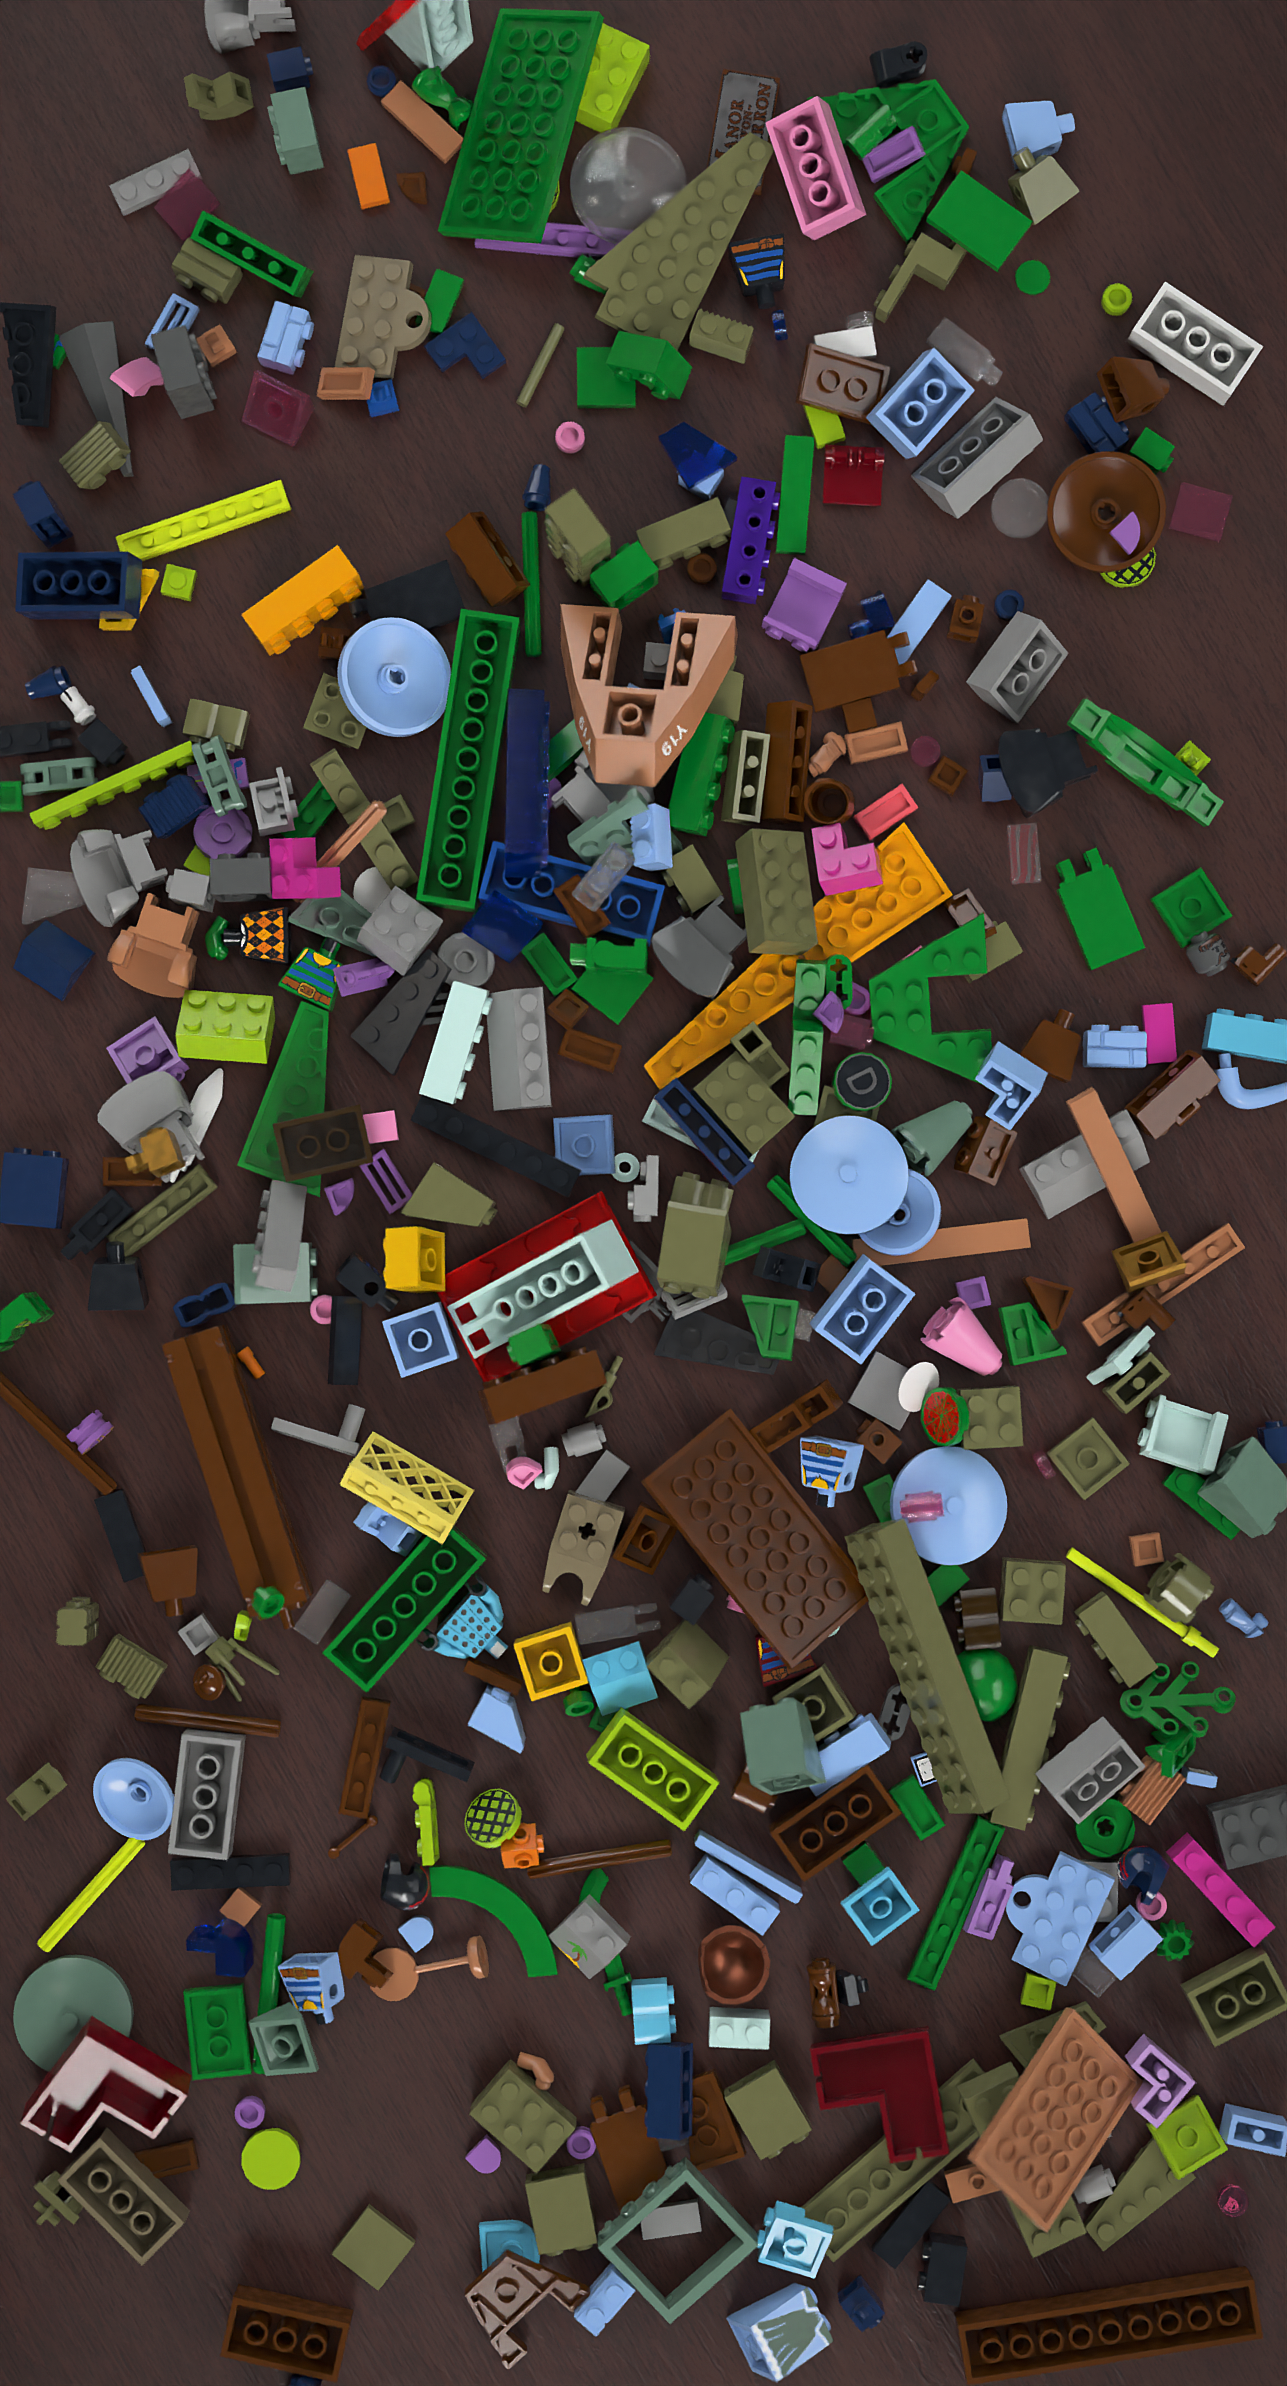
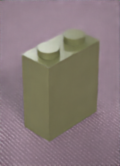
M775 2060L724 2089L726 2102L760 2160L766 2157L769 2159L776 2157L783 2151L784 2146L791 2142L796 2144L808 2137V2132L812 2131L811 2122Z
M584 2163L541 2171L537 2174H526L525 2186L539 2255L556 2256L567 2249L575 2248L581 2251L591 2248L593 2244H597L598 2231Z

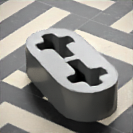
M900 1684L892 1685L888 1689L877 1721L891 1741L897 1740L902 1736L910 1714L907 1701L901 1702L898 1710L894 1709L896 1701L892 1698V1695L899 1694L901 1691ZM892 1714L896 1715L895 1724L898 1726V1729L892 1730L888 1734L883 1724L884 1722L889 1723Z

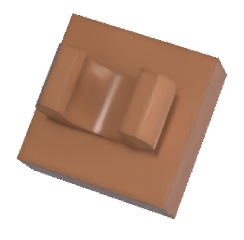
M220 324L196 338L202 352L212 367L237 353Z

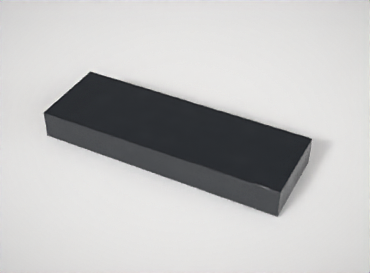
M332 1296L328 1384L358 1385L362 1300L359 1297Z
M124 1489L94 1499L123 1582L125 1583L143 1576L138 1553L146 1552Z
M928 2180L913 2194L872 2245V2251L896 2269L950 2202V2196L931 2180Z

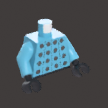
M475 1574L478 1580L477 1584L470 1585L467 1581L465 1582L469 1590L468 1594L437 1627L434 1632L437 1636L429 1629L425 1628L423 1630L429 1637L425 1642L417 1640L422 1649L425 1651L433 1650L445 1656L463 1659L470 1656L476 1658L485 1649L496 1660L507 1649L508 1646L496 1636L503 1627L502 1620L504 1617L499 1596L485 1584L480 1574Z

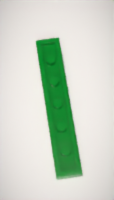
M977 1814L906 1976L908 1980L935 1991L970 1911L982 1877L989 1867L1004 1833L1005 1827L1003 1825L992 1823L989 1819Z

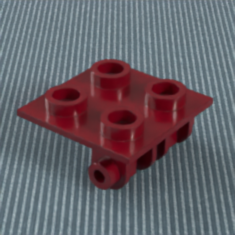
M825 445L822 503L881 506L882 473L885 458L884 448Z

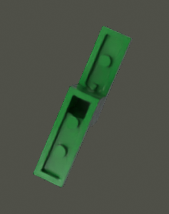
M796 959L788 1109L793 1114L817 1115L823 1024L813 1013L824 1000L826 961Z

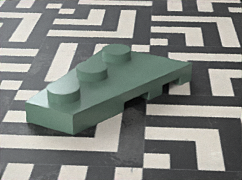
M341 890V897L306 898L289 917L288 922L375 957L374 954L356 941L362 926L372 914L343 890Z

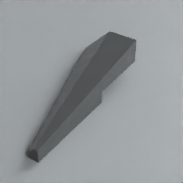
M114 322L84 323L59 335L60 342L97 421L110 423L130 449L124 390L110 379L112 373L120 368ZM130 452L125 457L126 462L120 467L123 477L133 476Z

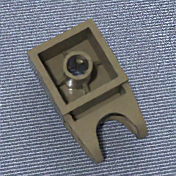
M569 1489L549 1550L542 1592L549 1593L551 1586L561 1574L574 1573L580 1577L583 1583L581 1604L585 1606L589 1604L607 1567L625 1507L606 1501L603 1502ZM589 1522L593 1524L592 1529L596 1531L585 1535L579 1526H585Z

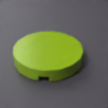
M280 2128L257 2131L248 2139L242 2152L241 2165L245 2176L253 2185L262 2189L276 2190L286 2186L295 2178L301 2164L298 2142L289 2132Z

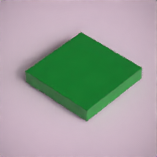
M577 347V408H636L635 380L631 379L630 382H625L614 376L615 372L606 364L612 347Z
M1201 867L1150 899L1181 949L1190 944V939L1203 931L1209 932L1232 917V914Z
M597 969V974H592L586 970L572 987V991L615 1024L619 1025L654 978L648 973L647 975L606 973Z

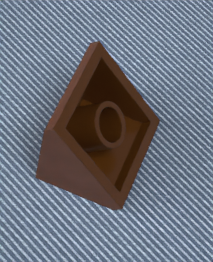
M640 1502L616 1545L612 1558L653 1575L678 1529L667 1515Z

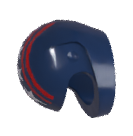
M1134 1846L1121 1855L1117 1865V1875L1120 1883L1126 1890L1129 1886H1137L1141 1891V1903L1149 1906L1156 1896L1170 1865L1151 1847Z

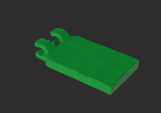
M1097 848L1082 854L1089 872L1076 876L1070 859L1055 865L1062 882L1059 884L1060 888L1056 891L1089 971L1146 948L1112 867L1109 868L1108 864L1103 865Z

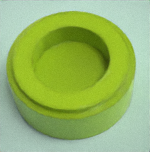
M1119 283L1108 286L1101 298L1103 309L1113 316L1124 314L1132 302V294L1129 288Z

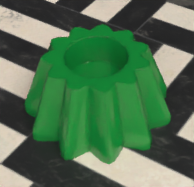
M1170 1919L1168 1924L1161 1922L1160 1930L1156 1931L1163 1940L1156 1946L1158 1948L1157 1955L1165 1956L1168 1962L1174 1959L1181 1961L1183 1955H1190L1189 1949L1194 1945V1941L1191 1939L1193 1931L1186 1929L1185 1922L1177 1924L1174 1919Z

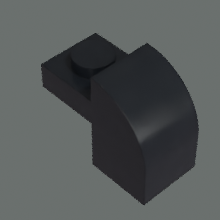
M761 1246L755 1260L753 1275L814 1292L822 1264Z

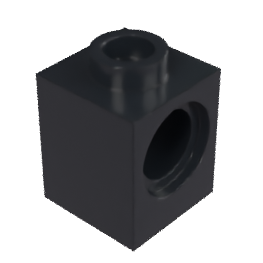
M98 718L77 738L107 768L120 763L126 755L124 751L128 748Z

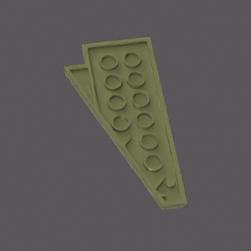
M749 132L585 272L583 278L607 291L594 318L618 331L667 340L678 350L774 151L773 145Z

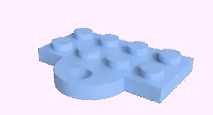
M1060 1851L1049 1877L1031 1874L1018 1879L1013 1884L1014 1887L1006 1905L1009 1920L1023 1933L1011 1960L1067 1986L1115 1881V1877ZM1019 1891L1028 1893L1031 1902L1026 1906L1018 1905L1014 1900L1015 1893Z

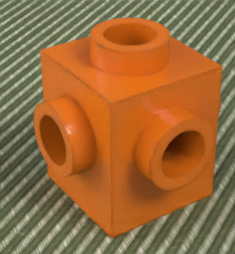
M520 1823L516 1833L510 1839L506 1838L501 1842L504 1868H528L539 1865V1853H544L543 1834L537 1835L535 1823Z

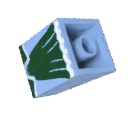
M793 2283L726 2317L753 2372L778 2382L834 2341L829 2332L831 2326L826 2317L820 2314L816 2303H818L817 2297L810 2287Z

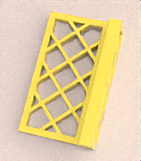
M372 1432L357 1456L352 1460L339 1484L441 1544L444 1543L474 1492L470 1487L375 1432ZM372 1444L382 1448L385 1454H375ZM398 1461L406 1462L410 1468L401 1469ZM370 1462H371V1464H372V1466H373V1469H372L371 1467L365 1465L364 1463H370ZM379 1462H389L392 1469L383 1470ZM415 1476L418 1484L408 1485L405 1477ZM423 1476H430L436 1483L427 1484ZM396 1477L399 1484L391 1480L390 1478ZM449 1490H454L464 1497L452 1499ZM440 1491L443 1499L434 1500L431 1492ZM422 1492L424 1498L420 1497L415 1493ZM441 1507H448L450 1513L441 1509Z

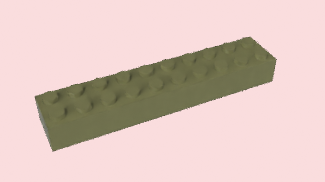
M905 1519L873 1523L844 1536L848 1545V1553L855 1563L858 1579L866 1592L869 1608L879 1626L880 1637L885 1642L890 1655V1663L896 1671L901 1692L909 1705L912 1721L918 1729L922 1747L928 1755L932 1766V1774L939 1784L943 1795V1803L948 1808L949 1813H986L1011 1799Z

